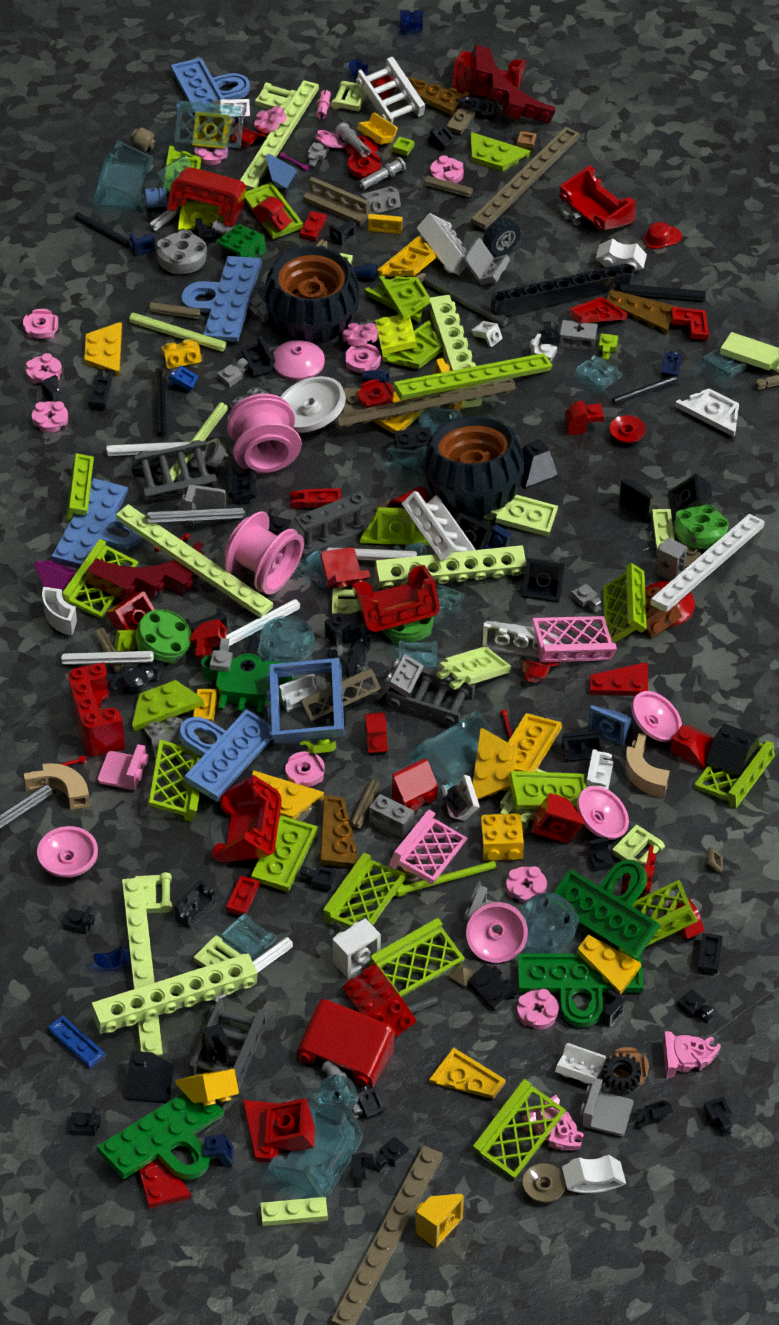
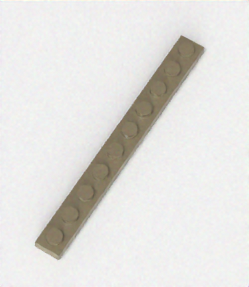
M565 127L471 218V223L486 230L579 139L580 133Z
M512 378L350 411L339 414L337 421L339 426L350 427L353 423H368L371 419L378 418L383 420L391 415L402 416L410 411L421 412L424 408H439L443 404L455 405L462 400L473 401L476 400V397H492L495 393L500 392L507 394L511 390L516 389L515 382Z
M423 1145L331 1320V1325L357 1324L443 1158V1153Z

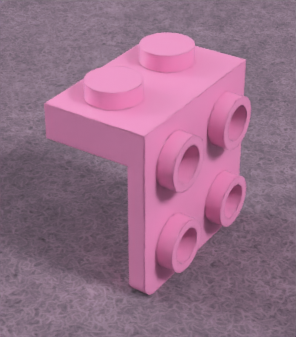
M137 744L134 755L109 751L98 776V782L135 791L138 781H141L143 768L148 762L145 746Z

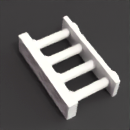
M393 56L387 59L385 69L365 76L362 70L358 71L357 84L359 87H362L381 117L393 124L394 118L410 111L415 112L418 117L424 115V102ZM385 75H389L393 79V81L373 88L370 83ZM394 87L400 89L401 93L385 100H381L378 95ZM402 99L408 101L409 105L391 113L386 107Z
M414 491L402 503L440 560L445 561L453 552L475 550L437 495L428 503H425L420 494Z

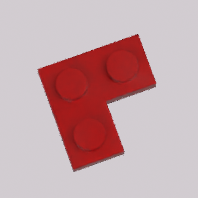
M671 307L672 324L689 326L690 338L708 339L709 331L706 310Z

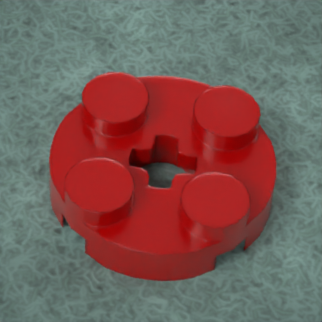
M359 152L352 154L348 160V172L361 180L380 170L381 160L377 154L370 152L369 156L366 154L367 157H362Z
M370 380L362 384L361 389L358 390V400L366 408L393 403V387L386 381L384 384L380 383V380Z

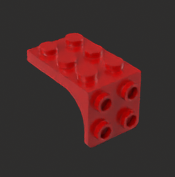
M376 963L365 968L362 973L350 979L342 986L360 1013L390 1025L394 1029L395 1037L416 1023V1018Z

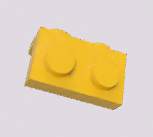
M372 113L369 121L358 123L357 129L364 136L372 138L375 143L383 145L393 142L398 127L377 113Z
M187 339L180 344H165L164 347H161V351L165 357L166 367L170 369L180 365L200 363L201 354L198 343L192 339Z

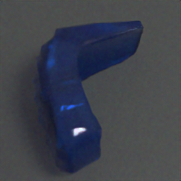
M354 59L349 62L348 66L353 76L358 77L359 70H362L365 75L368 74V64H364L362 60Z
M119 946L109 953L95 954L94 961L101 968L113 971L130 961V952L127 947Z

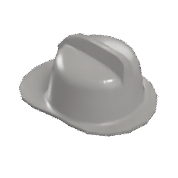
M218 438L206 442V450L202 451L205 466L216 468L221 462L228 459V454ZM194 454L190 459V464L192 467L198 468Z

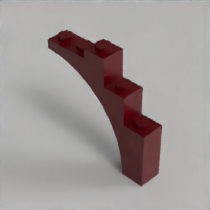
M475 45L470 55L471 82L487 86V99L503 103L504 116L518 120L523 116L550 124L556 112L555 107L531 98L516 88L503 76L496 66L491 49Z
M197 541L192 548L202 555L205 554L203 552L204 543ZM96 558L86 574V583L121 600L126 599L129 595L131 596L136 590L144 591L146 595L155 598L158 592L161 593L164 587L183 596L186 590L192 588L194 580L192 579L193 572L175 559L156 566L125 567Z

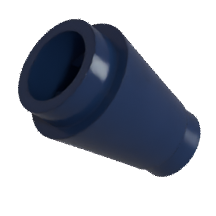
M368 263L352 267L357 278L371 280L378 278L377 264Z
M385 369L367 370L362 373L363 381L380 380V383L385 384V381L389 383L390 374Z

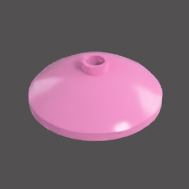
M304 340L286 342L273 352L275 356L273 369L277 374L289 380L300 381L314 377L322 371L325 364L322 350L317 345Z
M643 691L634 697L631 710L638 727L652 739L661 742H671L672 737L682 725L676 708L665 697L655 692Z
M589 786L579 794L577 810L589 831L601 838H608V840L618 839L626 833L629 826L628 813L621 800L614 793L600 786Z
M74 826L59 827L48 832L39 842L37 848L38 861L45 871L54 876H78L88 871L94 865L98 856L97 842L88 831Z
M491 902L479 907L470 916L466 927V938L471 950L479 958L493 963L506 962L516 957L524 948L528 937L527 923L521 912L512 905L503 902ZM494 926L500 927V930L497 932L492 929Z

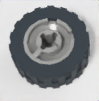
M499 218L485 231L482 241L493 255L503 256L516 246L521 236V229L510 218Z

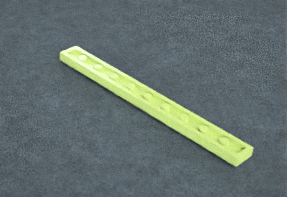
M303 80L284 110L287 116L284 124L282 122L278 124L279 128L270 132L240 181L245 183L246 190L249 191L258 187L269 169L266 159L267 153L277 157L319 90V84Z
M129 504L116 514V520L258 617L262 618L273 608V602L157 523H147L145 515Z
M143 877L122 879L134 989L155 983ZM156 1016L151 1020L139 1021L141 1051L153 1052L163 1058L159 1017Z

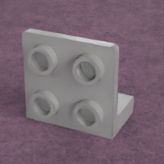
M406 654L400 659L396 658L391 668L389 667L384 673L383 677L385 680L379 684L381 689L377 691L378 694L375 699L380 700L390 687L408 697L424 666Z

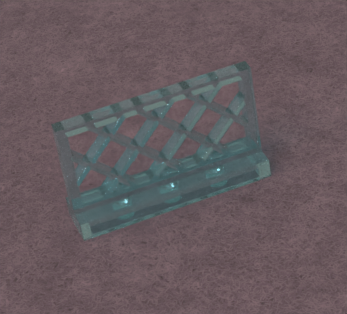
M177 100L175 142L240 148L246 108ZM182 112H187L192 117L186 123L181 120ZM200 114H204L208 118L202 125L196 120ZM217 115L221 116L224 120L218 127L212 121ZM233 117H238L239 124L233 128L228 121ZM194 120L199 127L194 132H191L187 125ZM211 122L215 129L207 134L203 127ZM227 123L231 131L224 136L219 129ZM185 128L190 135L185 139H180V131ZM200 129L206 135L201 141L197 140L194 136ZM216 131L223 137L218 142H214L210 138ZM233 132L237 136L236 144H231L226 139Z

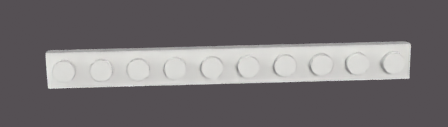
M748 514L652 597L650 605L665 612L669 611L764 527L765 521Z

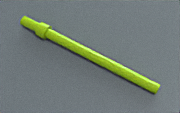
M491 861L440 875L433 885L425 880L407 885L402 884L394 896H405L408 892L496 869V863ZM388 890L380 892L381 897L388 894Z

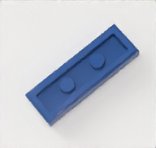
M62 1015L47 1027L48 1032L89 1069L105 1057V1052L65 1016Z

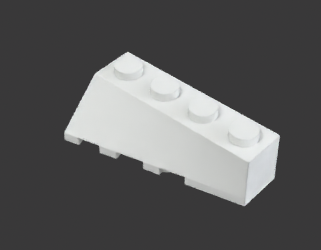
M429 213L417 227L421 233L420 236L428 243L429 248L436 253V258L444 264L443 268L451 274L453 272L460 275L467 267L464 262V256L467 251L461 246V240L455 237L457 234L454 230H451V223Z
M492 621L484 622L483 647L486 646L493 652L539 658L540 650L533 627ZM553 630L549 632V634L556 639L560 637V635L554 632ZM546 638L543 639L544 645L554 644Z

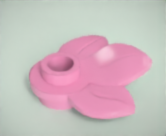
M318 130L317 134H315L317 142L327 147L343 148L347 146V143L340 140L341 137L336 133Z

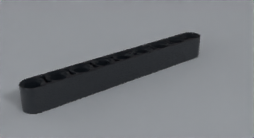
M621 264L497 291L491 296L490 311L495 315H503L620 289L621 284H633L635 268L630 264Z

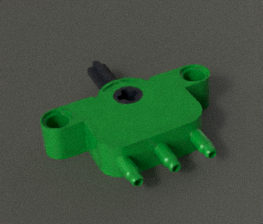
M256 634L249 637L246 653L242 652V655L232 659L229 672L210 670L212 655L204 656L201 660L203 678L209 681H216L217 697L219 699L218 709L221 711L224 710L227 703L236 704L238 707L237 711L240 713L243 712L245 705L257 707V714L261 715L264 707L271 703L267 697V689H270V683L267 682V672H270V664L283 662L262 661L258 654L260 637ZM295 676L278 677L279 686L295 680Z

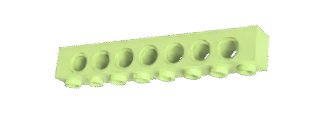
M450 295L431 297L429 313L438 340L443 345L442 352L450 371L476 366L475 362H472L471 350H468L467 338L463 337V326L459 325V314L455 313V302L451 301ZM476 397V400L473 401L463 400L461 409L481 406L482 398L485 397Z
M522 545L454 552L445 561L440 560L437 554L377 560L374 572L377 589L383 588L385 590L408 584L409 571L421 565L436 571L435 573L430 572L435 583L445 584L449 581L464 582L467 579L482 580L486 577L501 578L504 575L519 576L525 572L527 564ZM502 561H507L509 565H504ZM483 563H489L491 567H486ZM465 565H471L473 568L468 569ZM447 567L454 568V571L448 570ZM395 572L398 573L400 576L395 577L391 573Z
M249 953L92 1002V1016L100 1034L110 1033L117 1028L132 1026L142 1020H151L164 1013L170 1014L183 1007H192L196 1003L210 1001L224 994L229 995L242 988H251L257 984L258 973Z

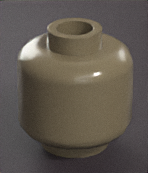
M143 127L135 129L130 138L132 146L142 152H146L148 149L152 150L156 143L154 133Z

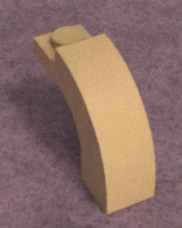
M639 733L637 740H633L632 747L627 746L625 760L627 775L631 782L643 792L664 798L670 771L652 767L644 760L643 753L646 744V734Z
M49 763L42 764V771L24 773L26 792L38 790L48 784L51 788L61 790L66 794L70 810L90 807L87 784L83 777L72 768L61 764Z

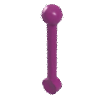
M281 152L279 154V157L281 159L285 158L286 160L301 167L303 171L309 170L308 165H303L293 160L292 158L286 156L284 152Z

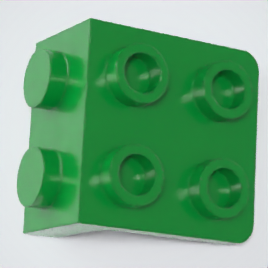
M241 224L235 226L217 240L218 245L235 252L237 257L259 258L267 252L264 235Z

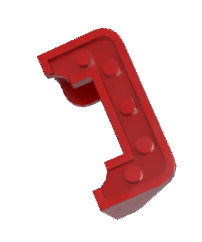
M462 51L455 59L453 88L457 89V92L460 93L466 91L470 92L471 95L487 97V86L471 82L470 55L472 52ZM515 59L509 64L508 71L500 70L503 76L518 89L524 74L526 61Z
M590 165L559 186L560 199L594 224L598 230L604 231L627 226L636 221L635 200L631 197L623 198L622 200L616 198L602 186L600 178H595L593 173L596 171Z
M425 565L414 567L409 571L408 584L373 593L371 585L365 581L352 584L359 609L370 631H381L435 616L439 612L440 605L435 581Z
M252 775L223 793L220 800L221 809L230 815L231 818L227 844L217 843L214 845L212 851L214 859L225 863L264 858L274 853L282 803L281 795L275 788L257 776Z
M321 999L315 1007L297 1049V1058L304 1063H313L319 1057L353 1071L354 1078L359 1085H369L372 1088L394 1052L395 1032L390 1025L332 1001Z

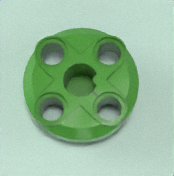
M702 505L677 511L674 531L676 538L681 543L693 548L708 549L728 533L729 524L727 519L716 511L715 507Z
M162 609L150 611L144 615L136 628L138 651H152L155 660L171 664L177 663L190 646L191 630L186 621L174 612Z
M434 616L381 631L396 645L416 642L431 635Z

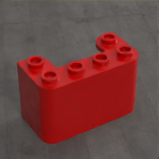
M185 167L171 185L167 209L176 211L179 205H186L187 199L219 206L218 215L224 217V225L233 227L242 213L246 185L243 181L192 167Z
M104 662L75 668L68 674L72 711L84 750L89 756H100L107 754L109 751L125 750L123 720L119 710L116 708L99 710L102 708L103 699H109L106 681L107 670Z

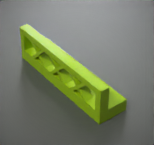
M77 453L75 455L71 471L65 522L70 523L73 513L87 515L94 461L92 456Z

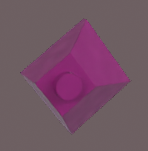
M51 560L35 561L34 563L43 586L62 589V593L77 572Z

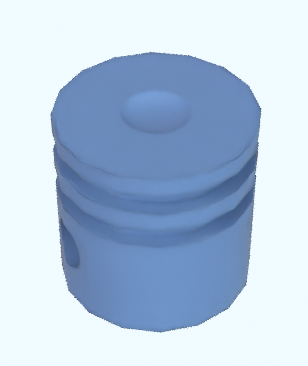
M166 187L164 189L159 188V190L157 188L145 189L147 209L159 208V206L167 208Z

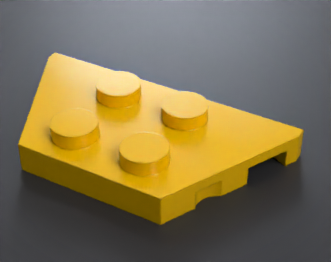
M418 236L377 270L378 276H415L436 258V255L429 248V245L423 242L422 237Z
M122 322L86 334V365L97 367L103 371L106 369L113 370L114 375L120 376Z
M484 728L480 729L473 778V787L477 800L488 795L491 797L499 791L511 788L508 775L510 771H515L518 754L516 747Z
M254 770L252 772V775L257 776L280 793L282 798L280 815L296 819L301 813L309 810L314 802L318 799L321 801L324 798V792Z

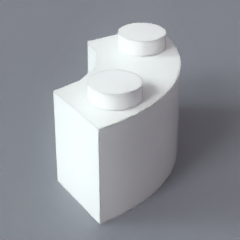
M612 238L599 245L596 259L605 267L630 264L637 271L644 268L647 254L637 243L627 245L619 243Z
M43 587V606L47 621L61 633L73 635L77 623L76 607L69 605L63 600L62 589Z
M610 1155L598 1159H583L579 1157L572 1159L568 1164L562 1166L567 1189L573 1192H606L626 1184L621 1162Z

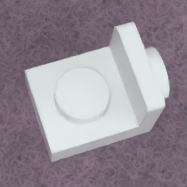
M482 321L471 330L473 336L486 338L489 347H493L502 340L497 323Z
M537 334L529 345L531 356L545 353L550 362L557 352V346L542 344L541 334Z

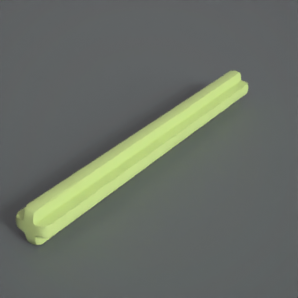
M131 313L129 317V322L184 340L192 339L199 345L221 352L226 348V342L137 313Z
M222 402L218 404L191 442L195 440L205 441L226 413L227 405ZM195 453L184 455L186 465ZM178 460L169 470L172 481H175L181 473Z

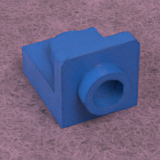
M180 365L176 371L173 370L169 375L168 379L171 381L168 387L171 388L176 383L190 392L198 375Z

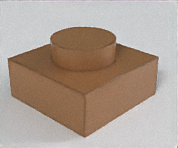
M520 131L517 147L533 150L537 134Z

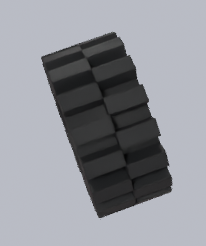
M619 1053V1057L613 1054L612 1059L608 1057L603 1064L602 1080L605 1083V1087H610L611 1092L617 1090V1094H621V1091H624V1094H628V1089L633 1092L634 1088L639 1086L641 1077L639 1061L636 1062L634 1056L630 1059V1054L627 1053L626 1057L623 1056V1053ZM617 1069H624L630 1075L626 1078H619L613 1072Z

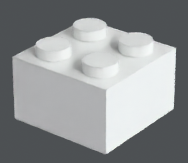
M366 918L360 922H355L349 929L338 933L333 938V963L347 978H350L367 967L370 956L380 951L381 934Z

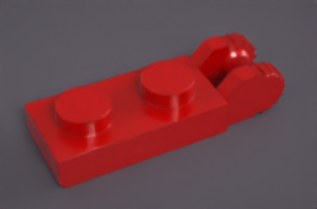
M304 489L292 491L290 493V507L302 509L304 507L325 506L341 499V489Z

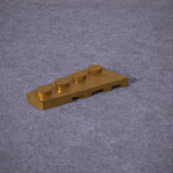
M407 77L424 103L450 115H453L462 106L455 99L470 94V92L466 91L464 93L457 92V89L450 88V90L444 89L439 84L429 85L427 81Z
M610 290L606 299L631 315L634 320L647 322L649 327L662 329L661 332L665 334L668 333L672 324L671 307H677L615 290Z
M324 795L320 864L353 868L359 859L357 847L353 840L352 828L349 825L345 800L342 797Z

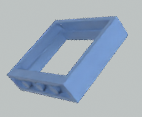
M339 658L270 664V672H267V682L270 683V689H267L268 701H271V707H268V717L271 719L272 724L268 725L269 736L273 737L275 743L345 737L342 666ZM332 672L334 726L280 731L278 677Z

